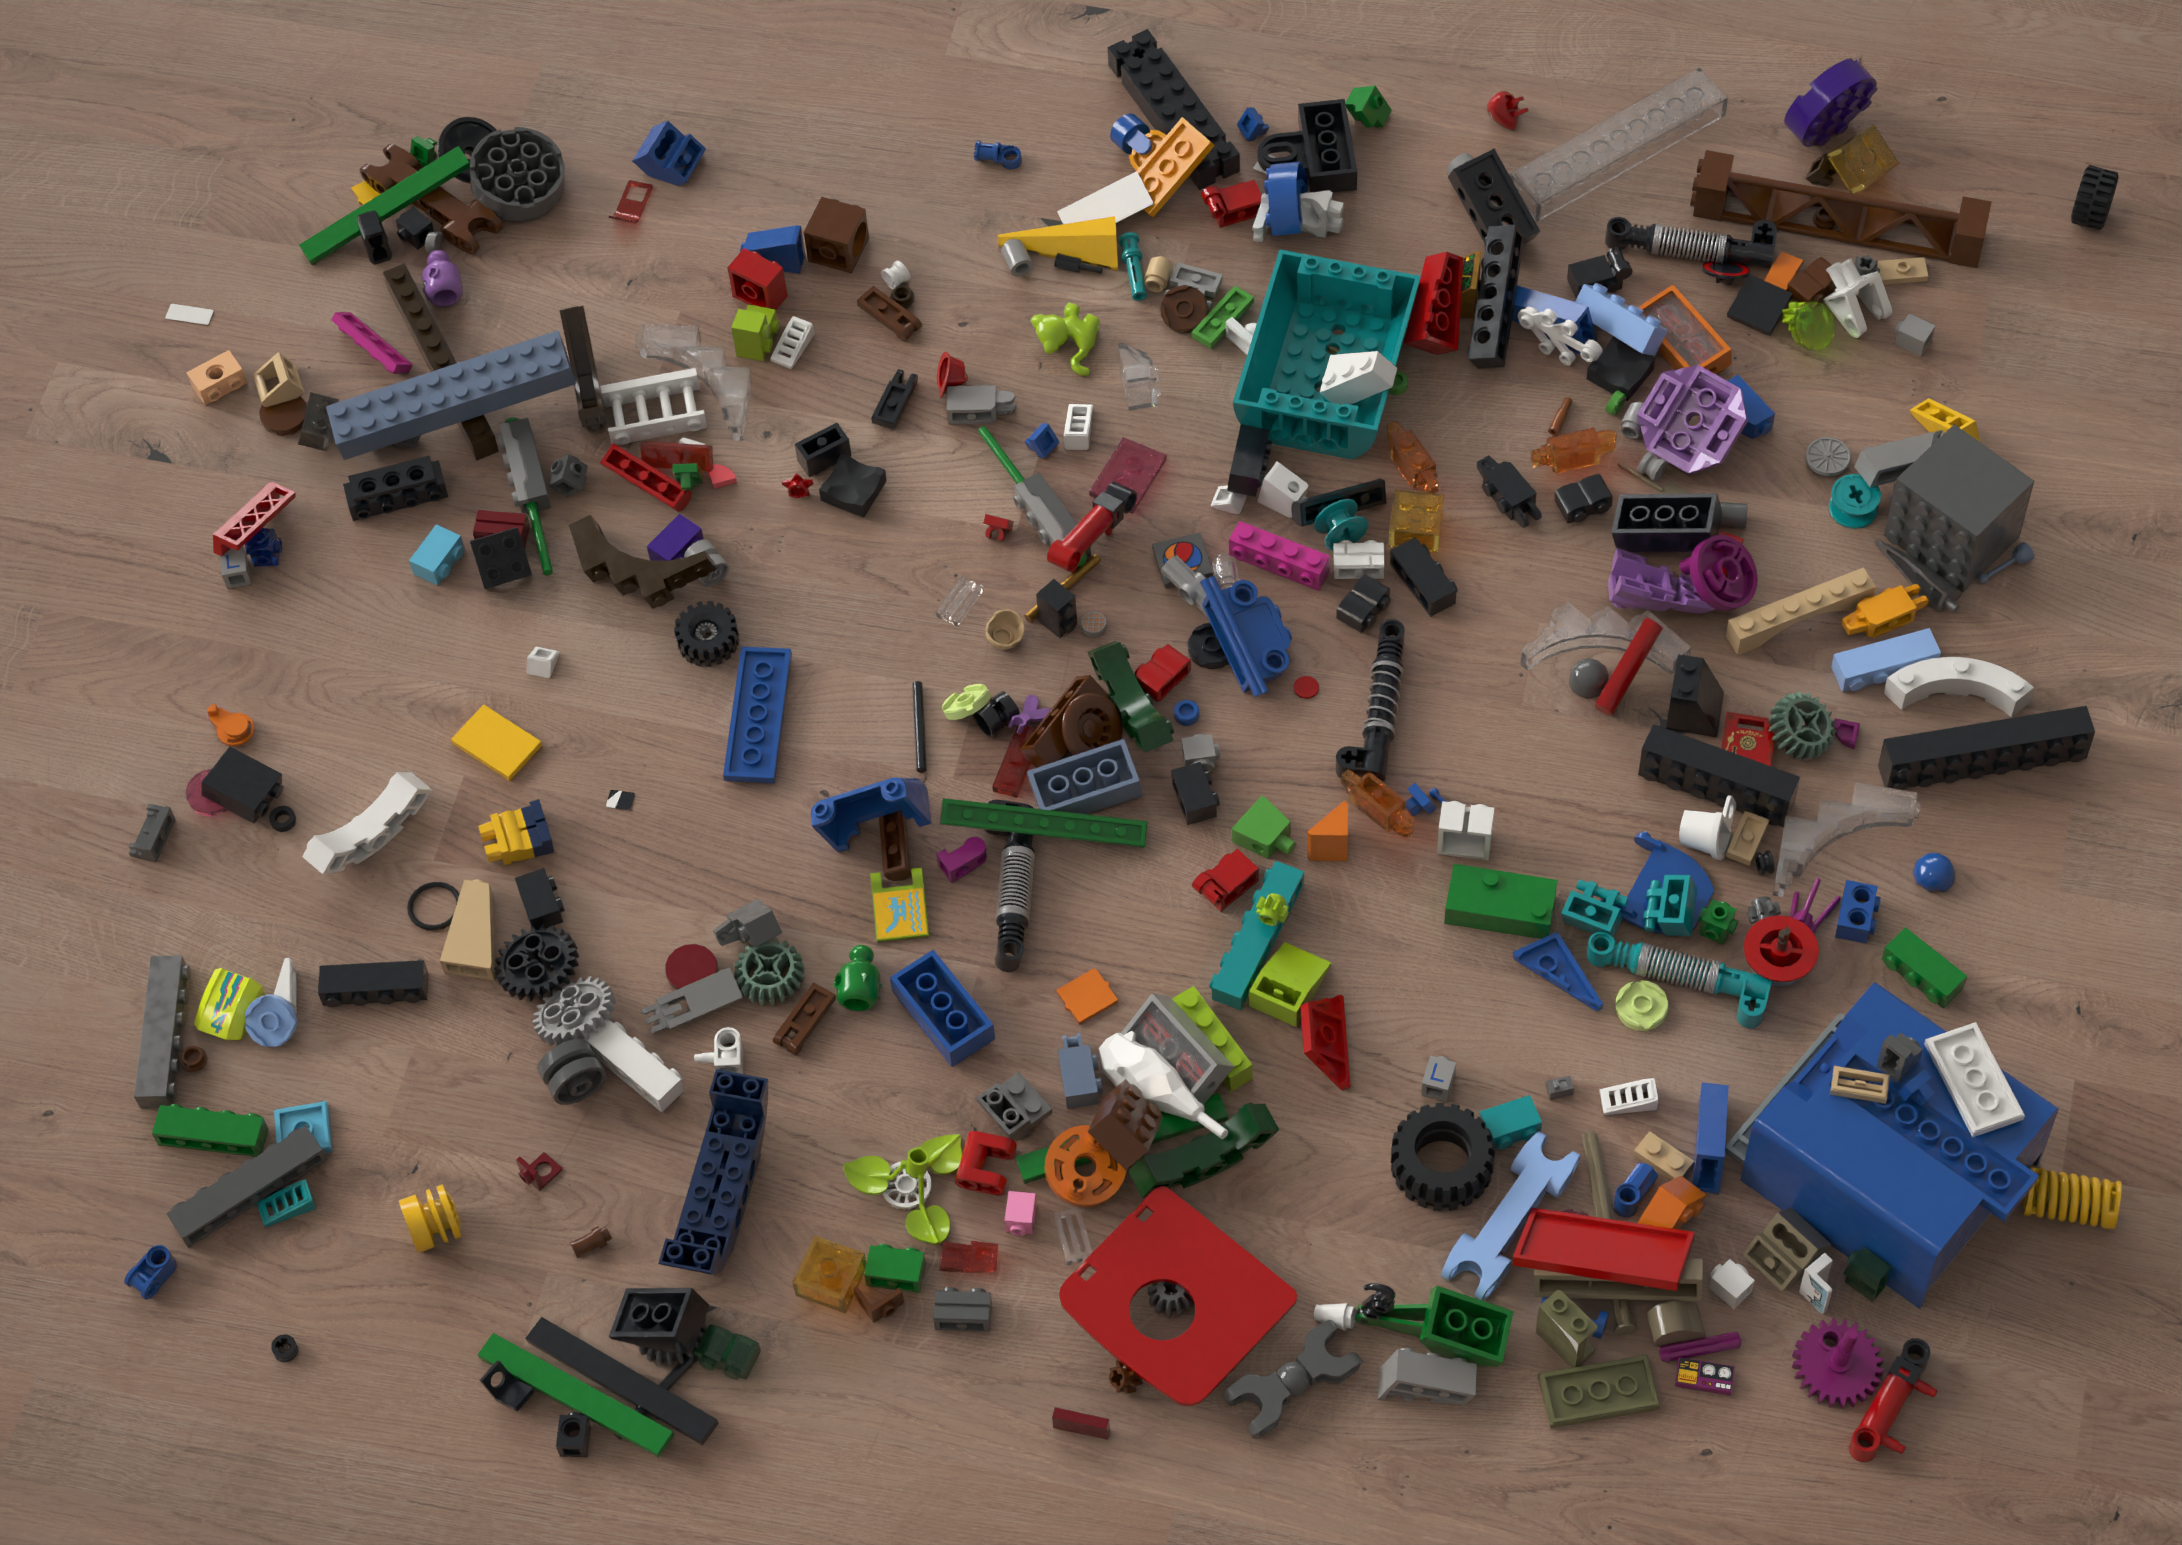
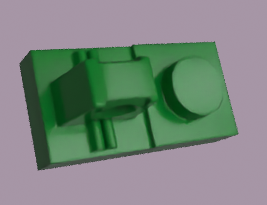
M697 463L672 464L673 474L677 482L681 484L682 491H692V487L703 483V473Z

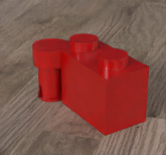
M1255 179L1240 182L1226 188L1218 189L1217 186H1209L1201 193L1204 203L1209 206L1212 217L1216 219L1219 228L1256 218L1262 196Z
M1237 848L1231 854L1224 855L1219 864L1212 870L1208 869L1199 874L1194 879L1192 888L1199 894H1202L1222 912L1259 881V868Z

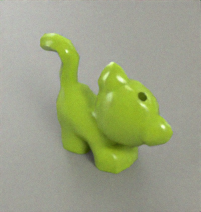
M1070 302L1065 306L1064 318L1054 314L1034 315L1030 321L1033 327L1036 328V334L1043 344L1045 352L1047 354L1054 353L1067 342L1068 337L1072 338L1080 350L1070 360L1071 369L1078 375H1089V368L1081 366L1080 361L1087 357L1089 351L1095 345L1096 334L1100 329L1098 327L1100 320L1089 313L1083 320L1080 319L1078 315L1080 308Z

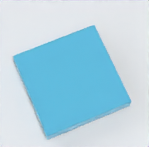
M327 1101L274 1110L277 1143L287 1138L293 1130L307 1126L323 1152H333L329 1105Z

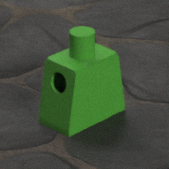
M1263 795L1232 828L1233 843L1265 858H1270L1277 849L1286 855H1290L1297 844L1289 838L1291 834L1289 819Z

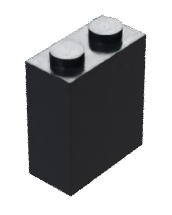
M229 746L202 781V796L255 823L260 816H265L270 807V802L281 795L284 788L282 785V774Z

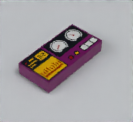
M1679 1357L1675 1387L1731 1396L1735 1366Z

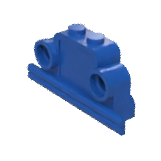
M1215 576L1202 580L1200 583L1206 594L1202 607L1242 692L1245 693L1251 690L1254 698L1268 693L1269 690L1265 683L1279 678L1287 669L1290 660L1286 651L1290 646L1292 636L1290 630L1284 627L1279 607L1274 605L1272 600L1266 596L1258 597L1256 586L1248 580H1239L1233 586L1223 590L1220 589Z

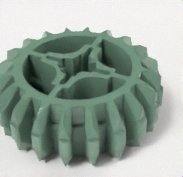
M1800 691L1794 694H1787L1783 699L1778 700L1771 709L1770 713L1772 716L1768 720L1772 724L1768 731L1775 734L1772 741L1780 743L1778 749L1785 748L1786 756L1793 753L1795 760L1802 757L1804 761L1817 758L1821 753H1825L1833 743V736L1837 732L1833 728L1836 721L1830 719L1832 712H1827L1825 709L1827 703L1820 704L1819 696L1811 698L1810 692L1802 694Z
M775 938L773 942L768 940L753 948L746 945V953H739V961H735L734 978L744 997L749 996L752 1003L759 999V1003L762 1006L766 1001H770V1004L774 1006L775 1000L779 999L784 1004V996L787 995L793 998V990H800V982L804 980L803 973L805 971L802 956L800 953H797V949L794 946L789 947V943L786 940L780 944L779 939ZM756 965L757 970L754 972V976L749 978L752 967ZM789 965V972L783 979L781 974L785 971L784 968Z

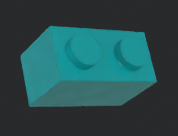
M1530 1095L1482 1110L1479 1113V1117L1485 1122V1129H1490L1492 1133V1142L1495 1143V1149H1506L1513 1143L1521 1140L1529 1141L1537 1132H1541L1542 1121Z

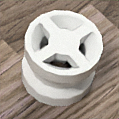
M898 260L892 263L891 268L881 271L884 282L892 290L900 286L901 283L911 280L908 269Z

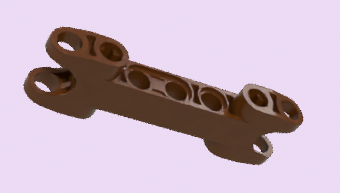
M388 144L383 149L385 157L389 160L388 164L380 167L365 164L359 171L364 181L376 192L382 194L422 169L416 157L405 149L394 144ZM440 186L412 203L442 224L443 227L440 228L443 237L449 243L468 254H474L480 249L477 240L473 237L475 233L488 231L497 234L503 229L499 217L477 199L466 205Z

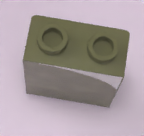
M1557 1290L1539 1305L1536 1334L1572 1368L1581 1366L1595 1353V1348L1587 1339L1597 1330L1598 1326L1561 1290Z

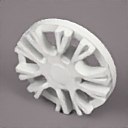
M901 1162L895 1163L892 1166H890V1174H892L900 1166ZM903 1169V1174L900 1176L898 1174L895 1182L887 1181V1188H896L886 1190L882 1194L884 1199L893 1208L906 1211L919 1206V1194L915 1193L919 1191V1179L916 1180L906 1174V1170ZM928 1171L924 1175V1182L927 1181V1187H924V1203L930 1196L932 1186ZM893 1194H898V1197L895 1199V1201L891 1199L889 1196ZM902 1197H905L904 1203H900ZM910 1197H915L917 1199L916 1201L909 1203L908 1201Z

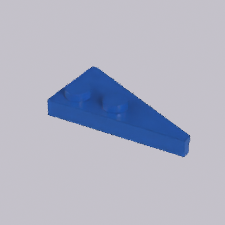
M1558 931L1513 952L1514 960L1596 1012L1603 1009L1602 1001Z

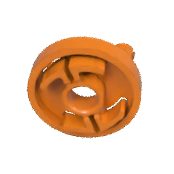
M1091 1125L1075 1126L1059 1134L1048 1149L1044 1166L1046 1180L1055 1195L1070 1205L1083 1208L1095 1207L1110 1200L1120 1189L1126 1175V1170L1118 1162L1116 1171L1115 1159L1088 1133ZM1081 1158L1090 1159L1095 1165V1172L1087 1177L1079 1175L1075 1170L1077 1160Z

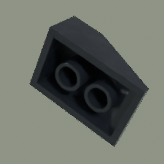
M626 1288L609 1337L612 1340L668 1353H693L709 1304L693 1288Z

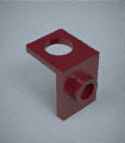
M545 1152L530 1165L521 1156L516 1159L520 1170L518 1173L519 1177L527 1185L532 1184L538 1191L543 1189L562 1171V1167ZM540 1164H549L551 1172L546 1176H540L536 1171Z

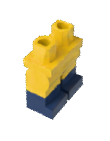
M539 799L529 802L530 806L518 810L505 811L499 815L498 813L490 815L491 822L478 826L482 842L493 839L497 840V843L484 846L488 862L503 860L504 866L512 864V862L554 853L552 839Z

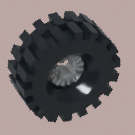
M701 601L697 602V607L693 608L692 604L688 606L687 613L682 611L679 614L680 619L677 618L675 621L674 633L678 650H680L682 657L686 656V660L689 663L695 660L696 666L701 667L703 662L706 664V667H712L711 662L716 661L717 665L722 664V658L728 660L731 658L730 652H736V645H739V633L734 614L731 615V610L728 607L724 609L721 603H717L714 606L713 601H707V605H703ZM707 632H710L711 636H709L706 639L703 638V636H706Z

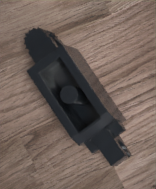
M1489 455L1477 462V469L1483 478V491L1488 497L1491 496L1502 514H1506L1510 520L1515 519L1523 528L1529 525L1528 518L1524 513L1528 512L1534 520L1541 519L1542 514L1536 506L1537 493L1511 462L1504 461L1498 464Z

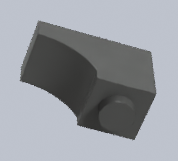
M1901 1032L1896 1037L1890 1034L1883 1041L1876 1067L1899 1083L1920 1061L1923 1049L1915 1039L1906 1037Z

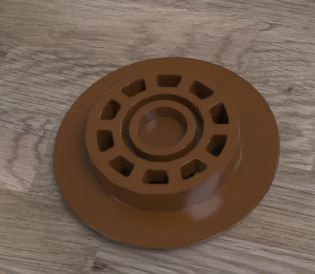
M1084 693L1074 698L1066 708L1062 721V733L1065 744L1073 755L1122 739L1121 716L1116 706L1105 696L1098 693Z

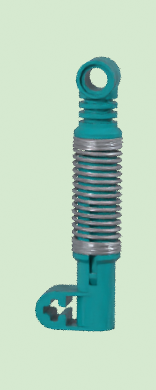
M1599 931L1590 936L1587 947V959L1592 965L1603 967L1611 965V962H1613L1616 967L1618 964H1621L1620 968H1624V965L1627 966V969L1636 976L1645 977L1648 970V979L1652 975L1653 980L1656 976L1657 981L1662 978V982L1664 979H1666L1667 983L1671 980V984L1676 981L1675 984L1678 985L1680 982V986H1683V983H1685V988L1689 984L1690 989L1692 986H1694V990L1699 987V991L1703 988V991L1709 992V994L1725 993L1740 997L1736 1013L1738 1023L1746 1028H1755L1761 1024L1772 983L1771 980L1758 974L1727 967L1725 963L1718 962V960H1713L1711 963V959H1708L1706 962V958H1704L1702 961L1701 956L1697 960L1696 955L1692 958V954L1689 957L1687 953L1683 956V952L1678 955V951L1674 954V950H1671L1669 953V949L1665 951L1664 947L1660 950L1659 946L1655 949V945H1653L1651 948V945H1648V943L1639 942L1638 944H1632V947L1629 946L1630 943L1628 942L1623 945V941L1616 943L1617 940L1613 939L1606 932ZM1602 947L1605 951H1599L1596 948ZM1751 1000L1756 1001L1754 1011L1748 1010Z

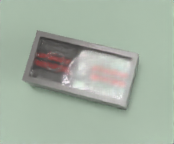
M1152 993L1121 1032L1125 1035L1133 1031L1135 1032V1041L1137 1043L1154 1048L1177 1070L1186 1087L1198 1102L1203 1105L1234 1068L1230 1061L1170 996Z

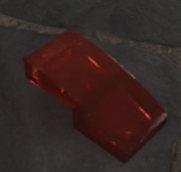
M943 1241L939 1271L961 1273L995 1272L997 1269L998 1244L971 1241L970 1245Z

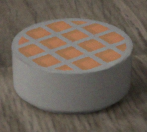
M1099 612L1085 614L1081 620L1083 633L1089 637H1099L1104 634L1107 628L1104 615Z

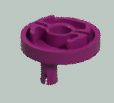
M1716 535L1700 542L1693 550L1691 557L1681 560L1682 563L1679 564L1683 574L1691 575L1693 585L1699 596L1708 605L1717 610L1732 611L1749 603L1756 592L1758 578L1755 563L1748 550L1739 541L1730 536ZM1722 566L1726 568L1729 579L1723 574Z

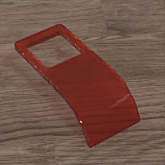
M629 180L616 212L608 218L636 224L653 188L652 184ZM631 186L647 189L642 202L626 199Z

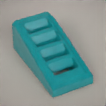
M306 1179L298 1181L257 1202L265 1228L316 1209ZM302 1195L303 1200L299 1201L297 1196ZM292 1198L294 1204L289 1206L287 1200ZM280 1202H282L284 1207L281 1211H279L277 1206ZM272 1206L274 1215L269 1217L267 1207Z

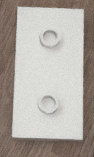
M1976 1022L1925 1039L1924 1045L1972 1138L2024 1120L2025 1115Z

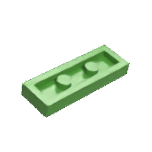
M1234 286L1192 331V338L1212 349L1226 334V321L1231 317L1238 321L1254 303V296Z

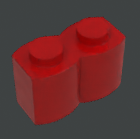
M1167 644L1163 648L1156 649L1151 660L1146 664H1141L1136 669L1135 677L1143 692L1148 693L1150 697L1159 702L1190 673L1191 660Z

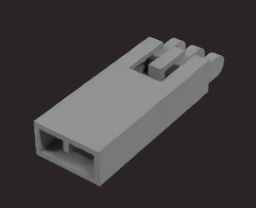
M729 967L657 998V1003L641 1009V1012L645 1015L653 1011L654 1015L645 1019L646 1024L658 1022V1025L649 1029L650 1033L654 1034L665 1028L669 1030L739 1001L743 997ZM686 999L690 1010L673 1016L672 1013L682 1010L678 1002Z

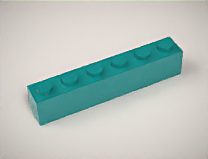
M1275 861L1272 869L1268 868L1262 881L1264 884L1261 890H1256L1252 899L1253 906L1250 911L1246 910L1241 922L1243 926L1240 932L1236 931L1231 940L1232 948L1229 953H1224L1220 962V967L1222 968L1218 974L1213 975L1209 984V988L1212 989V1000L1240 1011L1249 996V990L1262 970L1285 922L1278 921L1275 926H1269L1259 920V914L1256 913V905L1260 897L1262 896L1267 899L1270 893L1282 896L1287 902L1286 905L1289 906L1288 912L1290 914L1304 886V871Z

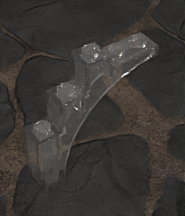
M1568 601L1562 607L1558 606L1553 610L1550 615V627L1545 628L1534 642L1530 641L1522 648L1520 665L1528 671L1543 660L1577 649L1604 648L1625 652L1643 620L1647 617L1661 625L1663 630L1647 655L1646 660L1657 664L1672 675L1675 673L1678 654L1690 656L1691 646L1649 610L1645 611L1642 615H1636L1628 623L1610 606H1607L1602 611H1596L1589 619Z

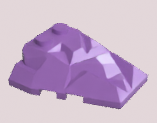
M1616 548L1612 571L1608 580L1609 599L1614 606L1621 609L1628 607L1631 609L1643 608L1654 611H1665L1671 608L1672 610L1697 614L1715 609L1699 596L1690 576L1681 574L1679 578H1676L1672 572L1668 571L1669 567L1661 565L1660 568L1647 565L1646 561L1648 558Z

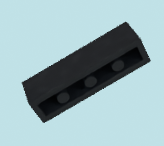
M424 960L319 966L318 995L323 1006L338 1007L344 1004L363 1006L367 1003L391 1004L401 1001L416 1003L420 1000H427L428 970Z

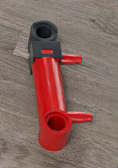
M1115 481L1110 483L1105 492L1102 491L1093 501V509L1062 541L1058 539L1053 542L1048 550L1047 561L1068 572H1076L1081 556L1103 533L1111 535L1112 530L1124 519L1123 513L1127 514L1133 509L1137 501V492Z
M1912 1338L1905 1342L1901 1355H1897L1888 1371L1886 1379L1859 1426L1853 1432L1849 1452L1856 1461L1869 1462L1873 1460L1880 1445L1903 1454L1906 1447L1888 1436V1431L1914 1389L1931 1397L1936 1396L1937 1389L1920 1380L1921 1373L1926 1369L1931 1353L1930 1347L1924 1340ZM1915 1353L1921 1359L1914 1360L1908 1354ZM1858 1441H1867L1871 1447H1862Z

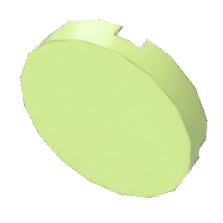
M973 684L963 689L964 693L960 695L958 692L953 693L943 703L942 710L945 717L949 720H958L980 710L991 698V693L984 684Z
M1645 980L1635 983L1633 981L1620 989L1615 1001V1011L1619 1020L1626 1027L1636 1031L1655 1029L1664 1022L1668 1014L1667 996L1665 991L1655 983Z

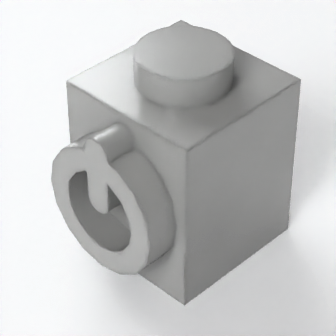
M1197 734L1193 737L1181 738L1184 766L1201 762L1204 771L1208 770L1210 772L1212 769H1216V759L1220 758L1218 743H1213L1212 734Z

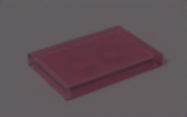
M1123 437L1091 487L1089 496L1096 499L1102 491L1105 492L1110 483L1114 481L1137 492L1136 504L1129 512L1133 514L1166 462L1167 455Z

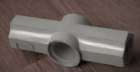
M1177 555L1171 557L1161 568V572L1178 588L1179 594L1188 604H1195L1206 615L1202 607L1206 594L1200 582L1207 578L1199 572L1195 573Z

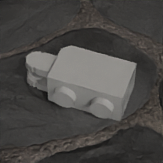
M948 386V424H992L997 420V415L1012 414L1015 411V396L1011 391H996V386Z

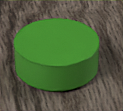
M1401 371L1396 372L1393 386L1389 390L1391 395H1400L1407 390L1408 377L1405 373Z
M1617 390L1607 403L1605 411L1613 416L1616 415L1623 407L1626 395Z

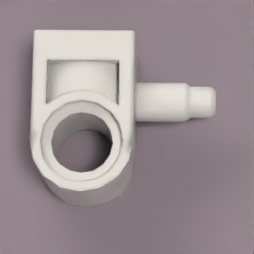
M722 1028L715 1035L714 1052L695 1054L694 1062L714 1063L715 1071L718 1069L743 1074L744 1050L740 1033L734 1028ZM727 1043H734L731 1047H724Z

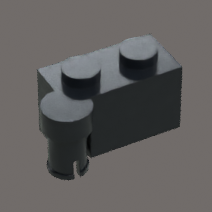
M1615 247L1617 254H1615L1613 248L1607 252L1608 261L1605 255L1568 264L1567 280L1576 299L1584 284L1594 286L1595 283H1598L1608 289L1607 293H1613L1622 289L1623 280L1630 277L1633 270L1630 263L1625 261L1619 247Z

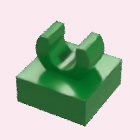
M416 136L411 139L410 154L416 157L419 163L425 167L434 161V156L437 153L434 151L437 142L432 138L424 140Z

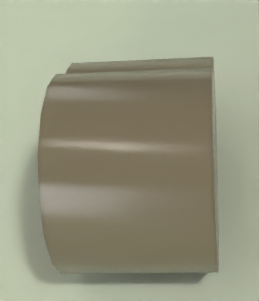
M1671 1301L1659 1304L1647 1312L1648 1322L1656 1347L1660 1348L1662 1345L1705 1338L1706 1336L1698 1306L1695 1303Z

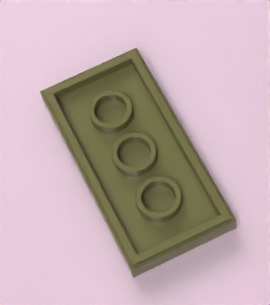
M1648 1355L1538 1373L1550 1428L1660 1410L1661 1405Z

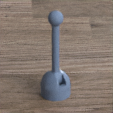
M2022 542L2014 548L2011 559L1987 574H1980L1979 581L1981 583L1988 582L1991 576L2014 562L2020 564L2030 562L2035 558L2033 550L2026 542Z

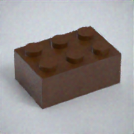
M1125 1079L1103 1098L1088 1133L1126 1170L1149 1151L1163 1116L1155 1104L1149 1103L1142 1096V1092L1136 1085L1130 1084Z

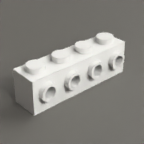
M604 1019L606 1026H598L597 1034L591 1032L589 1033L588 1040L583 1039L589 1042L596 1058L662 1113L684 1092L681 1081L683 1079L682 1076L674 1068L669 1070L664 1066L663 1060L656 1053L650 1054L646 1051L644 1044L638 1038L628 1036L625 1028L617 1021L613 1023L609 1019Z

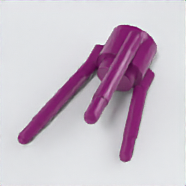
M1819 878L1815 880L1803 910L1798 911V913L1796 911L1799 892H1794L1790 917L1803 922L1813 933H1815L1817 927L1841 899L1840 896H1836L1813 923V916L1808 912L1821 882Z

